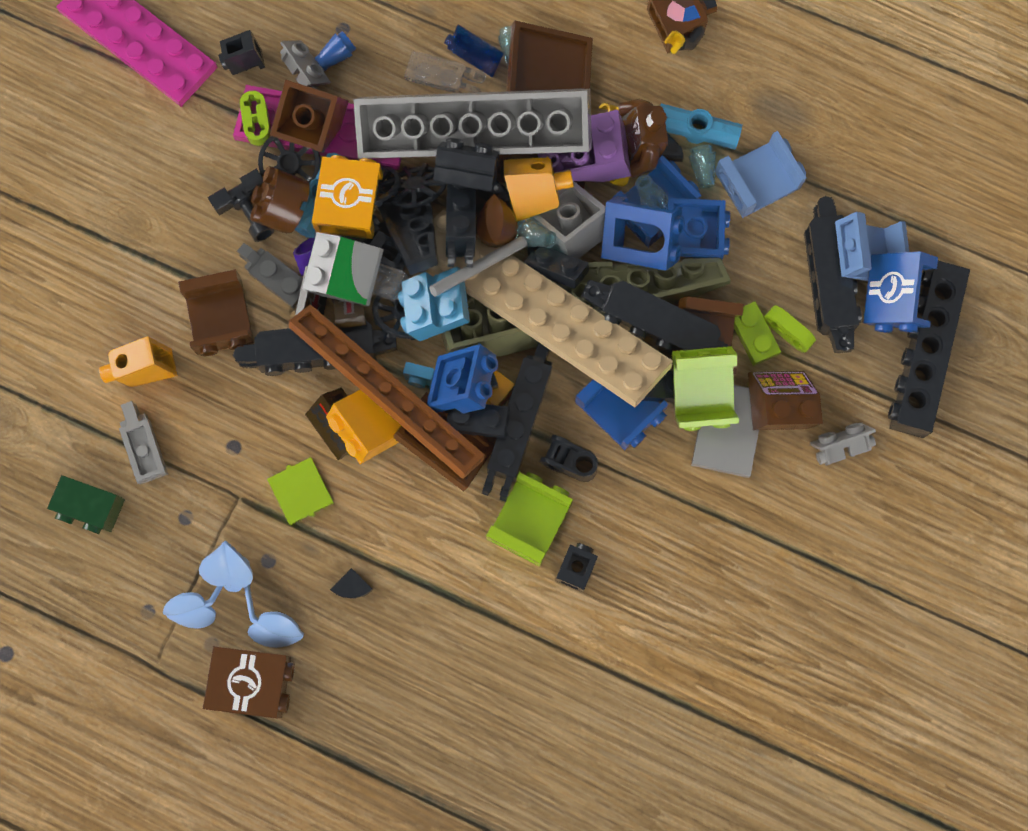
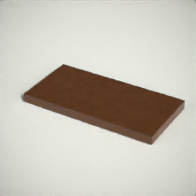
M515 20L511 25L507 91L589 89L593 38ZM538 153L502 154L500 182L506 183L503 160L538 158ZM574 181L584 189L585 181Z

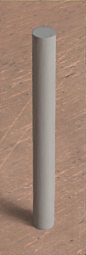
M520 236L473 262V268L464 267L429 287L431 294L436 297L527 246L526 239Z

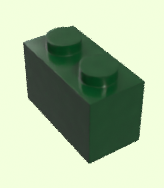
M61 475L47 509L56 512L55 519L71 525L74 519L84 523L83 529L100 535L101 530L112 532L125 499L116 494Z

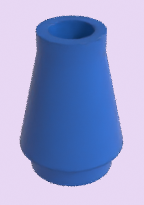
M342 31L338 35L335 33L314 58L323 70L326 71L331 66L353 56L352 52L356 50V47Z

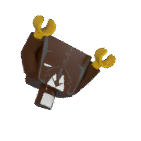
M643 99L622 102L619 104V107L607 103L601 104L599 109L608 110V112L618 110L622 116L626 131L631 177L635 178L653 170L668 145L665 123L667 116L661 106H653L650 101ZM629 177L611 180L610 183L623 187L628 183Z

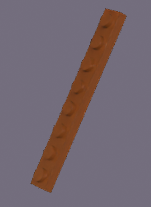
M311 304L289 320V328L462 479L483 461L484 453Z

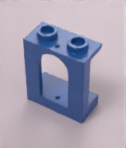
M616 196L606 201L601 258L665 271L679 261L681 256V246L678 243L679 234L682 233L684 228V217H681L682 207L666 210L628 203V198ZM626 220L659 227L665 237L663 248L658 252H648L624 247Z

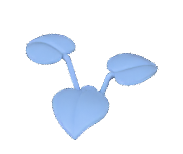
M224 541L214 552L206 556L199 567L201 577L209 584L217 586L211 597L205 601L198 593H182L170 599L163 609V614L167 618L182 626L194 629L204 628L211 625L215 620L216 612L210 606L215 602L221 589L224 587L230 592H238L244 588L249 618L254 623L248 628V635L251 639L260 645L277 648L294 644L304 636L298 624L284 613L265 612L259 618L256 617L250 590L253 580L248 559L243 557L227 541Z

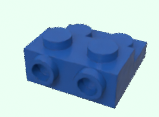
M668 198L667 210L682 207L681 217H684V228L682 233L679 234L680 257L723 259L724 255H728L730 241L729 238H725V228H729L730 211H725L726 200Z
M478 344L438 356L427 405L436 413L454 408L463 414L484 409L487 399L492 396L490 382L493 372L498 368L496 354Z

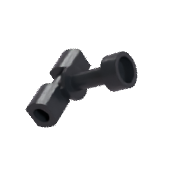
M256 168L239 178L242 182L241 184L229 191L224 187L210 195L208 199L219 216L233 207L235 210H242L251 224L248 230L255 242H261L269 238L274 233V229L250 220L253 209V202H251L253 191L256 186L261 187L263 184V178Z

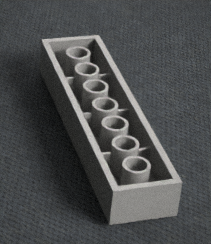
M590 88L370 96L353 99L358 159L436 156L439 144L442 141L446 142L447 138L461 139L464 141V145L475 147L477 143L489 144L493 146V150L500 151V154L589 152L592 149Z

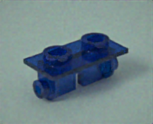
M459 24L454 34H449L444 42L448 50L490 77L494 76L504 55L502 51Z

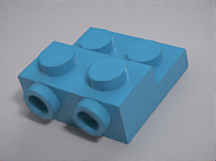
M458 266L435 276L424 272L402 281V291L398 293V299L405 311V316L401 318V326L405 333L418 341H423L470 322L465 281L436 297L431 294L429 289L431 285L460 270Z

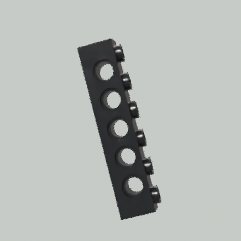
M938 260L937 269L924 270L922 273L921 285L924 286L922 295L919 294L917 318L929 321L928 316L934 317L938 321V326L931 324L927 328H918L917 332L907 333V337L911 338L909 348H905L901 358V364L904 365L902 375L898 376L895 383L894 391L898 392L896 402H892L889 408L888 419H891L889 429L920 438H925L933 432L970 274V269ZM935 290L942 292L945 300L938 298ZM922 343L930 345L932 353L924 351ZM915 370H921L926 376V381L920 380L916 376ZM909 397H914L918 400L919 408L911 406Z

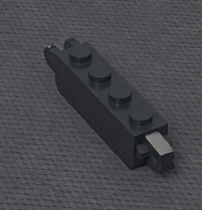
M447 184L446 257H448V267H454L456 257H465L466 267L473 268L476 245V189Z
M825 195L819 198L818 205H815L813 209L814 219L809 223L804 232L817 331L822 335H829L834 353H848L854 350V330L861 323L862 312L860 306H856L855 296L858 293L856 279L842 277L835 221L844 218V216L837 215L834 199Z
M589 280L582 292L581 297L597 307V311L605 316V320L613 324L620 325L621 323L629 327V332L641 339H645L648 336L657 340L655 345L666 351L671 352L673 348L680 351L729 347L728 344L718 340L721 333L717 325L625 281L605 285Z
M367 321L362 326L340 329L376 361L377 355L397 350L396 337H389V334L383 330H373L372 325ZM290 328L260 331L254 338L255 344L237 347L233 354L235 361L243 369L248 367L258 368L261 373H265L267 376L282 375L283 371L288 370L306 373L312 371V368L324 367L327 370L336 369Z
M538 343L534 356L527 354V357L523 359L508 404L510 416L506 439H496L487 466L488 475L482 494L488 496L492 491L495 476L506 479L500 491V500L505 502L512 483L516 482L552 372L553 362L547 361L549 349L541 343Z

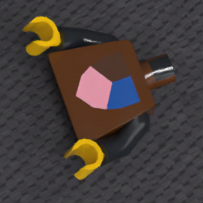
M715 0L648 1L647 11L667 54L670 52L675 54L678 50H693L705 35L708 23L707 15L717 12Z

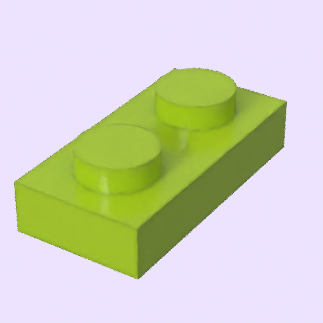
M756 301L743 307V316L735 317L734 329L752 365L755 366L778 356L781 350Z

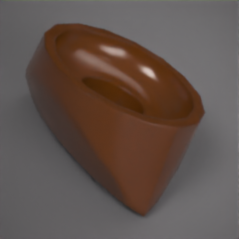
M493 194L479 212L476 220V235L481 243L486 246L499 248L513 241L517 235L518 224L510 207L499 196Z

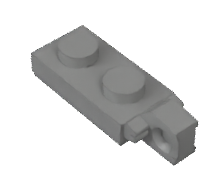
M133 401L122 404L121 408L125 421L120 422L121 428H119L137 484L141 485L168 475L147 414L140 415L137 404H134Z

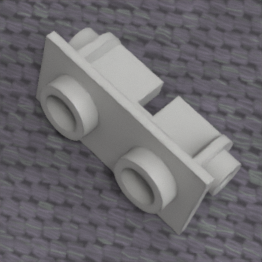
M302 40L281 41L280 44L283 46L280 52L282 55L281 60L286 64L292 75H296L300 71L296 78L299 84L319 90V85L331 83L325 75L323 68L316 62Z
M854 423L846 426L845 431L821 434L818 436L819 439L810 442V445L820 451L816 453L818 463L820 465H830L846 459L843 448H848L849 456L851 457L871 451L872 447L876 446L874 437L869 434L875 433L876 430L863 423Z

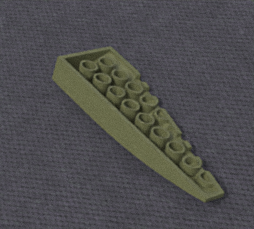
M721 258L683 259L682 262L676 263L666 271L629 263L613 265L612 261L588 262L589 272L575 289L551 280L596 311L598 310L597 307L581 297L589 280L605 285L625 281L673 305L678 304L681 298L697 297L728 285L731 282ZM467 293L470 322L441 333L446 353L481 344L496 354V357L535 348L539 343Z

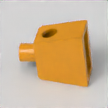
M548 157L503 160L504 177L517 222L557 208L560 205L558 190L574 187L571 170L554 173L551 159Z
M149 336L110 350L108 353L110 364L99 368V373L104 383L116 380L129 387H136L178 376L172 349Z

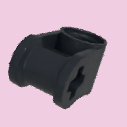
M552 435L550 438L552 443L545 457H541L539 462L553 471L563 473L580 482H589L594 479L598 469L596 456L563 437ZM586 460L592 464L593 468L591 471L583 473L576 468L578 462Z

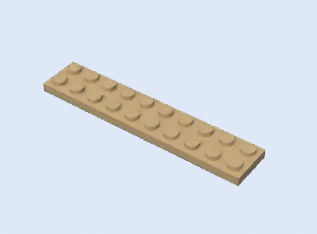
M442 210L434 218L438 265L430 268L438 274L457 266L460 269L466 267L465 257H456L454 267H448V257H446V211ZM476 235L473 262L498 248L486 246L481 243ZM513 255L465 280L467 294L633 407H636L672 367L673 361L618 324L605 320L604 315Z

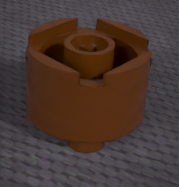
M268 166L263 176L262 186H256L253 191L251 202L255 203V206L252 209L250 220L282 233H292L304 213L300 208L302 200L306 202L308 200L309 182L280 169Z

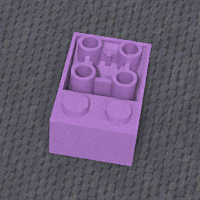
M618 110L591 115L592 149L589 152L538 153V158L548 157L551 159L554 173L571 170L573 181L605 182L631 176L625 125Z

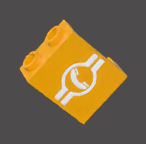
M341 155L322 157L312 216V225L316 233L373 239L375 228L372 218L378 179L382 180L383 178L380 163L367 158H362L359 161L348 160Z

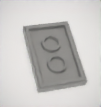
M734 385V410L739 417V424H731L728 428L702 426L698 430L691 466L746 478L751 476L759 430L753 431L749 388Z

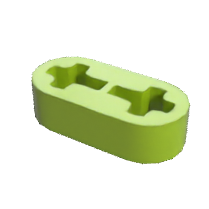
M248 91L240 99L243 130L251 144L261 146L271 137L268 107L260 92ZM252 101L257 102L256 114H253L250 108ZM257 122L259 123L261 128L259 136H255L254 134V123Z
M774 305L764 316L767 325L800 352H807L816 342L815 336L783 308Z

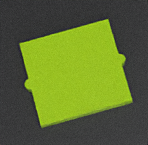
M311 457L294 466L287 465L286 470L267 479L289 525L308 516L314 517L316 512L334 503Z

